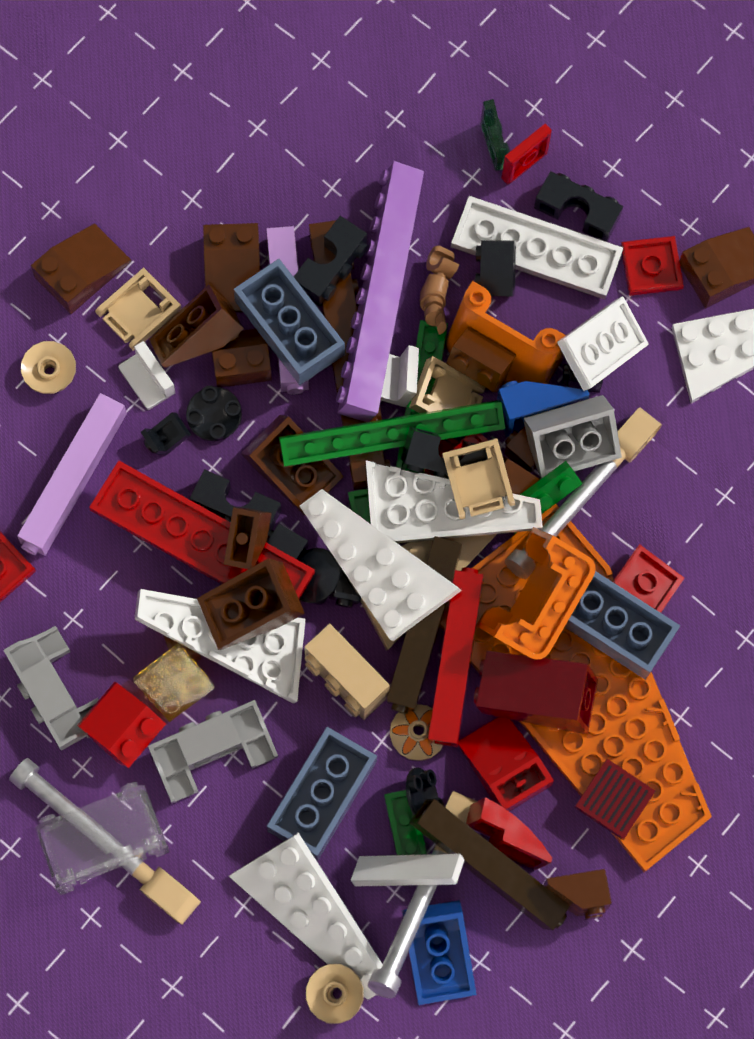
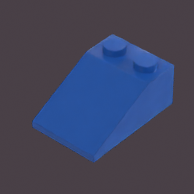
M511 381L504 384L498 391L497 400L502 402L505 429L503 430L506 437L515 430L520 432L525 426L523 418L587 400L590 396L588 390L583 391V389L529 381L520 383Z
M460 900L428 905L409 949L418 1005L477 995ZM407 909L402 910L403 918H404V915H405Z

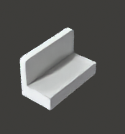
M142 341L134 346L136 354L119 364L118 368L145 408L150 410L174 395L175 388L173 382L150 349Z
M408 345L400 357L389 354L381 401L406 407L417 393L419 348Z

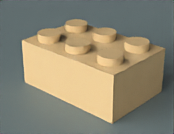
M331 624L327 625L305 646V660L307 661L305 666L315 677L320 675L327 682L324 685L333 696L337 697L340 695L345 700V708L355 718L359 715L365 720L388 698L390 685Z

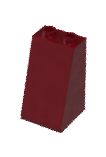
M494 651L486 652V657L481 660L479 674L482 676L480 687L477 686L474 692V703L483 714L588 735L598 678L588 664L547 658L535 660L524 655Z

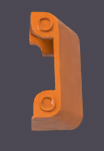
M472 281L464 294L446 339L448 352L451 353L454 344L465 330L470 327L516 354L504 384L511 381L548 384L564 357L557 341L566 335L556 329L545 328L536 335L534 340L529 339L486 313L491 304V295L486 288Z
M533 527L524 546L526 554L538 562L510 612L498 606L490 607L483 613L476 626L526 656L537 660L546 657L550 653L594 577L596 570L595 563L589 556L557 537Z

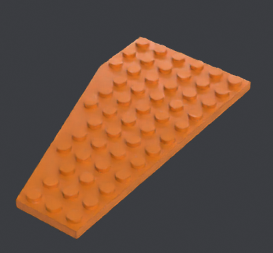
M557 504L541 514L542 526L559 509ZM570 521L557 535V538L589 556L595 563L596 572L613 582V573L610 566ZM531 531L516 533L473 567L479 570L478 574H483L484 577L477 624L483 613L490 607L498 606L510 612L529 577L522 579L516 576L507 567L505 560L515 549L522 550L525 547V541ZM448 600L446 603L440 624V627L443 629L444 632L446 629L450 600ZM476 626L471 664L478 673L480 662L482 659H485L487 651L526 656ZM564 627L550 653L544 658L588 664L598 678L588 735L522 721L519 722L581 797L606 759H609L655 790L654 795L625 839L622 840L613 834L645 873L712 816L700 786L695 780L680 743V737L652 672L646 680Z

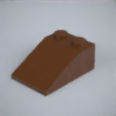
M94 223L51 247L31 265L34 278L72 314L132 261Z
M258 223L203 225L205 287L210 284L231 304L235 313L243 312L235 302L234 288L260 272Z
M750 227L704 240L682 252L679 260L680 267L705 309L754 284V234Z
M208 284L149 340L160 364L166 368L224 347L228 342L235 340L244 328L231 304Z
M279 415L240 454L263 478L305 515L300 505L321 489L328 493L344 476L329 459L284 467L279 437L304 432L289 416Z
M269 558L197 598L218 650H223L279 628L305 614L283 562Z

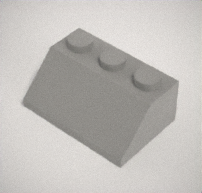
M604 395L523 418L528 444L540 479L565 461L568 462L573 471H578L622 458L614 409Z

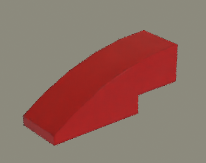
M486 797L470 805L466 824L470 828L489 836V843L507 857L534 870L552 862V856L534 833L501 805Z

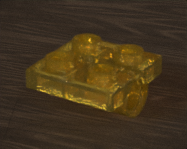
M179 643L133 677L134 683L169 722L215 688L214 683Z

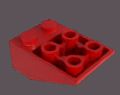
M498 717L458 741L459 748L492 801L501 805L509 812L552 786L554 780L510 719Z

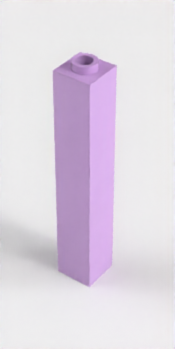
M294 226L266 228L269 264L280 259L294 277L298 272ZM278 358L281 392L300 394L304 390H309V380L299 386Z
M101 393L99 394L17 536L23 550L32 555H36L38 552L46 556L127 415L125 405Z

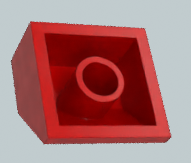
M114 682L77 726L116 762L129 768L166 723L147 705L117 682Z

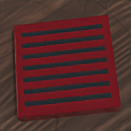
M606 759L574 808L624 840L654 795L655 790L609 759Z

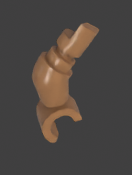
M441 246L433 247L428 255L426 268L433 272V274L428 275L420 291V307L424 311L425 321L428 325L437 327L438 335L444 333L447 329L444 312L449 284L447 279L450 280L459 267V264L453 262L454 253Z

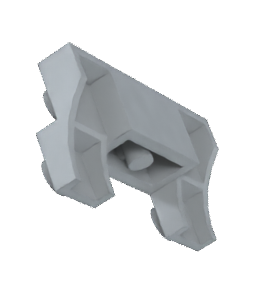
M54 626L43 633L18 641L4 649L3 651L21 680L17 687L25 700L29 697L35 705L31 709L39 724L45 722L60 750L66 749L85 737L87 739L90 738L77 725L99 699L96 698L79 708L73 702L51 664L71 652L57 627Z
M255 700L223 714L221 711L214 712L205 717L206 721L197 725L194 722L188 723L179 728V733L148 745L171 803L199 792L191 775V770L243 748L252 769L278 758Z

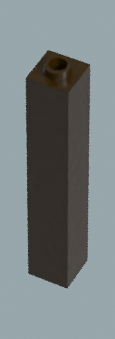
M434 536L427 565L450 582H453L454 573L462 551V544ZM446 603L406 632L387 698V703L392 705L391 710L403 714H408L409 710H416Z
M426 799L409 822L413 827L446 853L461 854L464 858L463 866L541 928L554 930L564 923L567 917L565 913L570 907L568 904L438 801Z

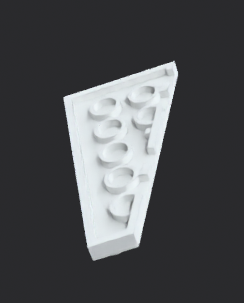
M754 309L672 325V332L691 404L707 393L721 388L725 383L734 378L737 379L754 369Z
M366 461L371 525L396 543L434 540V536L448 539L531 531L533 527L543 530L540 499L513 494L515 505L510 506L507 502V496L502 497L503 509L471 517L469 507H465L463 509L466 513V519L460 520L449 479L424 473H414L401 470V468L388 467Z
M321 489L300 505L304 514L391 641L396 640L462 591Z
M144 589L138 591L135 611L136 621L293 704L297 702L305 629L304 618L297 617L279 628L223 650H218L197 599Z
M299 833L229 876L327 964H342L351 968L359 976L364 988V997L367 1000L377 995L368 988L367 984L373 970L381 969L383 964Z

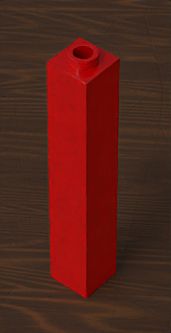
M463 567L461 571L455 570L453 584L462 591L452 597L449 604L428 741L432 744L458 747L484 581L483 574H478L479 570Z

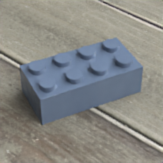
M277 259L234 288L235 302L299 386L345 355L344 341L280 259Z
M595 571L594 577L566 623L565 628L646 680L676 635L680 625Z
M326 727L268 823V832L282 841H286L299 833L316 861H318L377 763V755Z

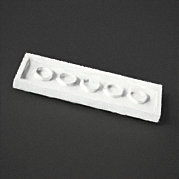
M472 196L468 197L451 242L452 248L476 256V246L481 245V240H516L517 270L602 299H606L623 248Z

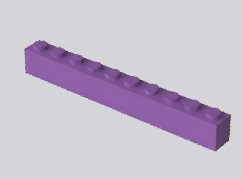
M393 161L387 170L384 169L380 176L379 185H382V190L377 195L374 205L378 209L377 215L374 216L370 225V232H373L372 240H369L368 249L365 252V255L368 256L367 264L363 266L360 279L364 281L362 288L359 289L356 296V304H359L358 311L355 312L351 321V328L354 329L353 337L349 338L346 346V352L349 353V357L341 371V377L344 378L343 386L339 388L336 402L339 403L338 414L364 422H370L378 414L424 174L423 170Z

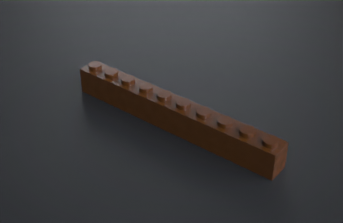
M336 220L309 224V238L313 261L318 264H328L336 257L330 250L324 247V236ZM351 272L345 280L340 279L336 284L337 289L329 301L324 300L321 304L323 316L345 343V355L332 363L337 393L339 388L343 386L344 378L341 377V371L344 363L348 361L349 353L346 352V346L349 338L353 337L354 329L351 328V321L359 306L355 300V295L359 291L357 278L352 279ZM380 407L378 414L370 422L382 420ZM341 415L342 426L366 423ZM382 450L348 456L354 490L368 488L366 461L390 467L389 459L384 460Z

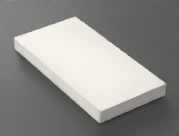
M622 296L557 341V344L581 388L585 391L592 388L648 345V341Z

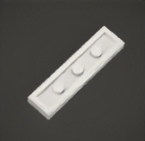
M461 854L359 856L351 882L355 886L457 884L464 858Z

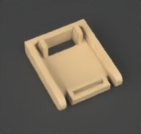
M142 268L96 309L95 313L102 317L109 312L102 318L103 321L125 343L133 339L129 343V347L134 351V346L142 341L145 342L181 310V304L145 268ZM148 286H151L164 299L159 303L160 309L143 293Z
M432 356L425 362L417 384V393L412 398L409 408L418 413L479 404L483 398L479 394L484 393L486 387ZM430 378H435L431 394L425 395Z
M498 438L442 453L460 520L466 519V513L463 509L465 507H469L471 517L503 509L502 497L507 496V502L510 506L515 505ZM486 449L488 460L460 466L458 456Z

